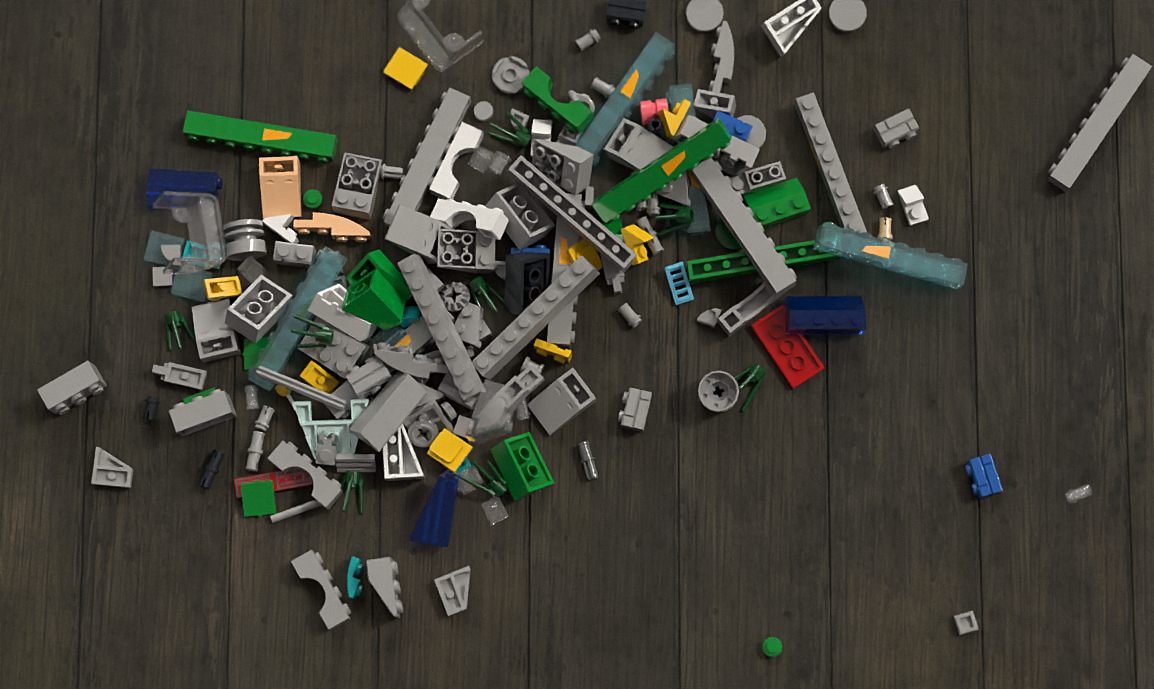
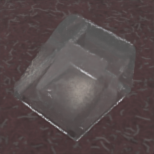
M479 146L475 149L468 165L484 174L496 155Z
M494 497L481 504L491 525L508 517L499 497Z

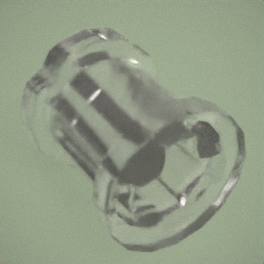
M496 151L495 159L487 168L496 175L502 176L504 167L507 163H510L511 159L507 155Z

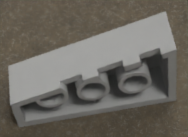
M688 115L683 118L672 139L681 143L708 124L694 116ZM732 136L731 144L723 150L719 148L714 151L715 154L711 158L713 161H718L722 171L734 177L752 168L760 149Z

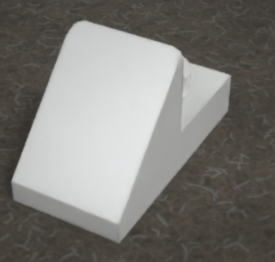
M533 119L531 157H533L535 139L551 142L552 120Z
M916 185L897 191L910 226L929 220L922 202L924 197Z
M291 214L263 219L264 225L285 241L298 244L297 233L291 228H287L293 220Z

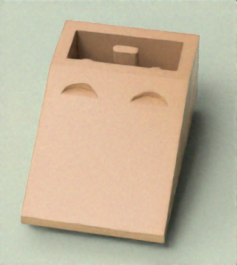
M298 157L259 158L263 218L291 214L293 217H301L300 161Z

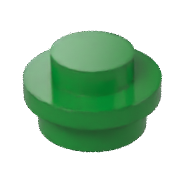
M314 189L308 190L303 196L304 204L309 208L319 207L322 203L321 193Z
M769 637L763 642L762 648L767 656L775 657L782 651V643L775 637Z

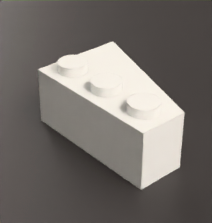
M798 0L761 25L780 57L788 51L821 10L817 0Z
M337 284L318 292L308 311L358 341H363L372 336L377 327L376 325L342 309L347 291L342 285Z
M402 423L383 447L385 480L425 479Z

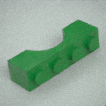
M535 67L523 80V92L529 98L534 97L537 100V104L544 110L546 108L549 109L551 115L559 121L561 119L564 121L565 126L571 132L575 130L580 134L595 118L592 110L579 100L567 104L555 101L551 97L553 86L551 78L538 67Z

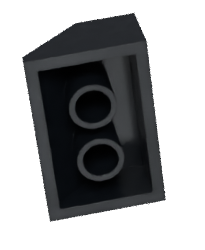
M518 252L506 255L505 311L519 316L549 287V253Z

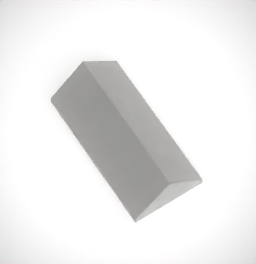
M396 372L350 427L349 432L379 452L426 396L427 392L409 374Z

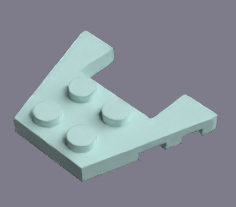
M351 399L352 419L312 421L311 401L293 402V408L297 413L314 459H316L317 444L323 443L320 438L323 430H325L326 438H331L332 432L335 431L336 437L332 444L337 445V454L355 453L359 438L349 432V429L365 411L369 399Z

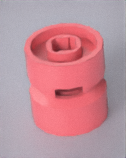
M666 98L656 99L654 103L651 100L640 101L643 126L648 125L653 118L655 120L658 118L661 121L659 111L661 109L668 111Z

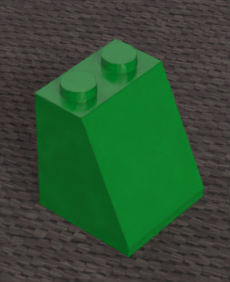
M375 269L347 288L342 309L384 330H388L391 327H397L402 322L406 300Z

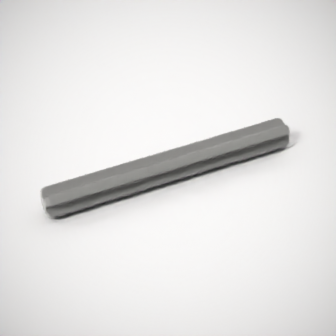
M259 366L257 368L256 375L339 410H344L347 402L336 396L265 367Z

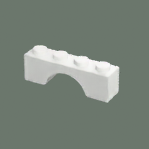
M464 122L461 123L460 127L457 126L453 133L455 138L452 143H448L445 149L446 156L444 160L441 159L436 169L438 172L435 177L432 176L428 184L430 193L444 200L447 198L453 200L459 188V183L452 174L455 160L464 153L476 152L484 136L483 131Z
M438 198L430 216L453 229L462 222L475 220L476 228L484 237L498 240L501 239L509 221L504 212L499 208L490 209L483 205L474 206L468 202L463 201L459 203L449 198L446 200Z

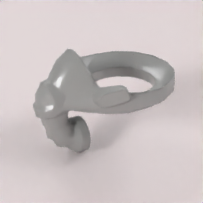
M573 90L568 92L570 103L577 100L587 102L594 114L595 106L588 95L584 93L578 94Z

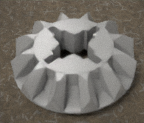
M452 282V284L445 285L440 297L447 310L459 311L468 304L470 292L461 282ZM454 290L457 293V295H459L456 296L455 302L452 299V297H450L453 295Z
M421 419L417 422L414 421L408 429L410 442L418 447L431 446L439 435L436 424L434 425L430 420L424 421ZM420 429L423 431L427 430V434H420Z

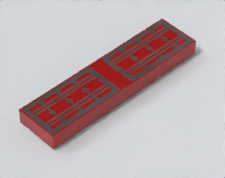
M300 469L290 470L286 473L276 471L234 479L237 498H242L241 483L255 482V480H273L274 492L314 485L311 475Z

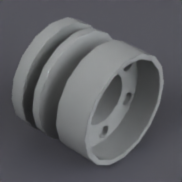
M242 219L229 222L223 226V231L226 233L224 239L233 241L225 245L228 260H252L267 254L265 241L257 239L264 235V231L261 230L263 228L261 220Z
M713 371L705 375L701 380L698 393L703 406L710 411L718 413L725 412L734 406L738 399L739 389L736 380L729 373ZM716 387H719L720 390L724 389L722 397L713 394L716 391Z

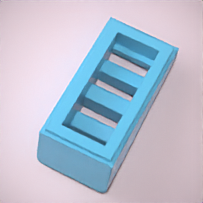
M683 262L665 267L664 271L675 305L694 300ZM677 270H680V271H681V273H677V274H674V275H671V274H670V272H673V271H677ZM683 277L682 281L673 283L674 279ZM681 285H685L686 287L679 290H675V287ZM685 292L688 293L687 296H683L680 298L677 297L678 294Z

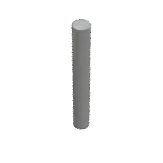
M315 499L270 517L272 523L319 507L322 504Z

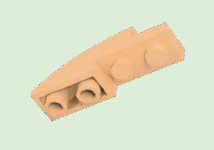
M313 212V220H294V229L300 234H310V231H317L318 234H329L331 232L333 239H336L337 242H347L348 239H355L356 242H366L367 239L371 240V234L368 230L340 216Z

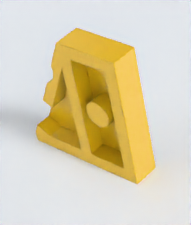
M536 338L533 345L536 353L545 357L547 354L553 356V360L561 364L565 362L570 363L572 358L571 350H562L557 345Z

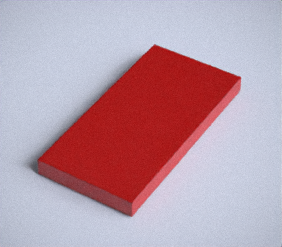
M783 305L750 325L792 390L825 369Z

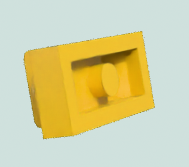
M686 99L675 104L672 110L674 114L665 109L659 111L668 138L675 136L691 104Z
M634 224L622 228L621 232L625 244L637 254V259L632 265L648 260L647 250L643 242L654 237Z
M238 276L203 280L207 299L213 302L219 301L222 298L239 297L242 295Z
M313 361L309 362L300 375L309 385L328 394H331L339 384V381Z

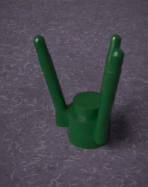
M507 112V115L522 130H517L515 135L492 122L489 123L491 127L513 139L493 132L489 133L490 136L511 143L518 148L522 147L524 149L532 137L528 134L530 130L525 128L510 112Z
M658 203V207L679 211L675 215L656 216L655 220L676 219L677 223L681 224L658 232L657 237L681 228L690 227V224L694 223V211L689 206Z
M482 276L475 278L469 283L471 287L470 293L477 306L481 307L477 294L478 296L483 295L494 312H497V308L487 294L488 289L505 304V299L490 285L488 280L484 281Z
M179 311L167 313L165 315L166 322L164 323L167 333L168 350H172L171 330L174 331L178 348L182 349L178 329L182 327L181 324L184 325L197 346L196 337L187 324L185 316H181Z
M294 314V318L321 329L317 330L316 333L292 329L291 333L316 337L315 341L319 342L298 344V348H326L327 345L331 346L334 331L330 330V327Z
M756 363L752 367L748 366L742 373L734 377L736 381L745 375L747 377L738 387L739 390L749 382L753 384L757 382L741 409L742 412L746 410L759 386L764 381L763 377L766 372Z
M473 461V465L489 480L487 484L489 489L464 476H460V479L486 492L491 497L494 495L496 497L501 496L508 486L492 463L487 461L488 466L496 476L493 478L476 461Z
M346 471V475L342 478L340 489L343 491L344 487H347L342 512L346 511L351 489H356L358 486L359 512L363 514L364 480L360 479L361 473Z

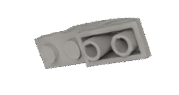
M723 21L722 26H718L716 37H719L717 44H713L711 54L714 55L713 61L718 63L715 64L713 74H716L715 81L711 80L708 91L720 93L722 83L730 84L734 65L733 38L727 21Z
M779 161L745 171L743 174L729 179L733 184L731 186L735 192L738 191L741 196L782 182L786 180Z
M383 342L373 344L375 355L388 365L404 373L428 379L430 371L449 374V369L443 357L432 359L420 354L413 356L412 349L406 345L395 347Z
M530 365L519 376L516 377L515 375L489 401L476 420L490 433L517 408L516 405L545 379Z

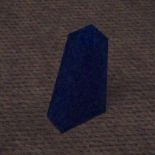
M149 168L146 206L148 209L154 210L218 196L219 190H222L223 180L217 172Z
M445 471V473L442 472L413 529L410 541L443 547L449 546L460 484V475H456V472Z

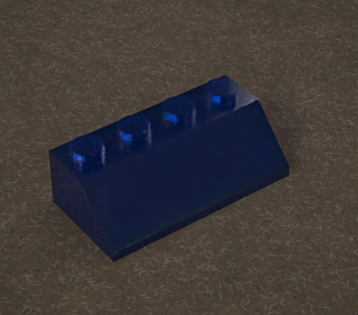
M785 296L786 334H863L866 330V310L861 296Z

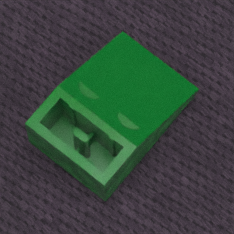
M380 249L368 253L346 277L347 281L353 285L377 269L402 295L406 302L413 296L405 278Z

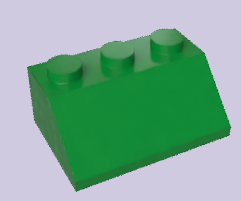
M797 178L743 196L746 206L754 214L753 219L756 223L760 222L764 229L807 215L811 210L806 193Z
M530 432L505 439L490 449L515 501L528 497L554 484Z

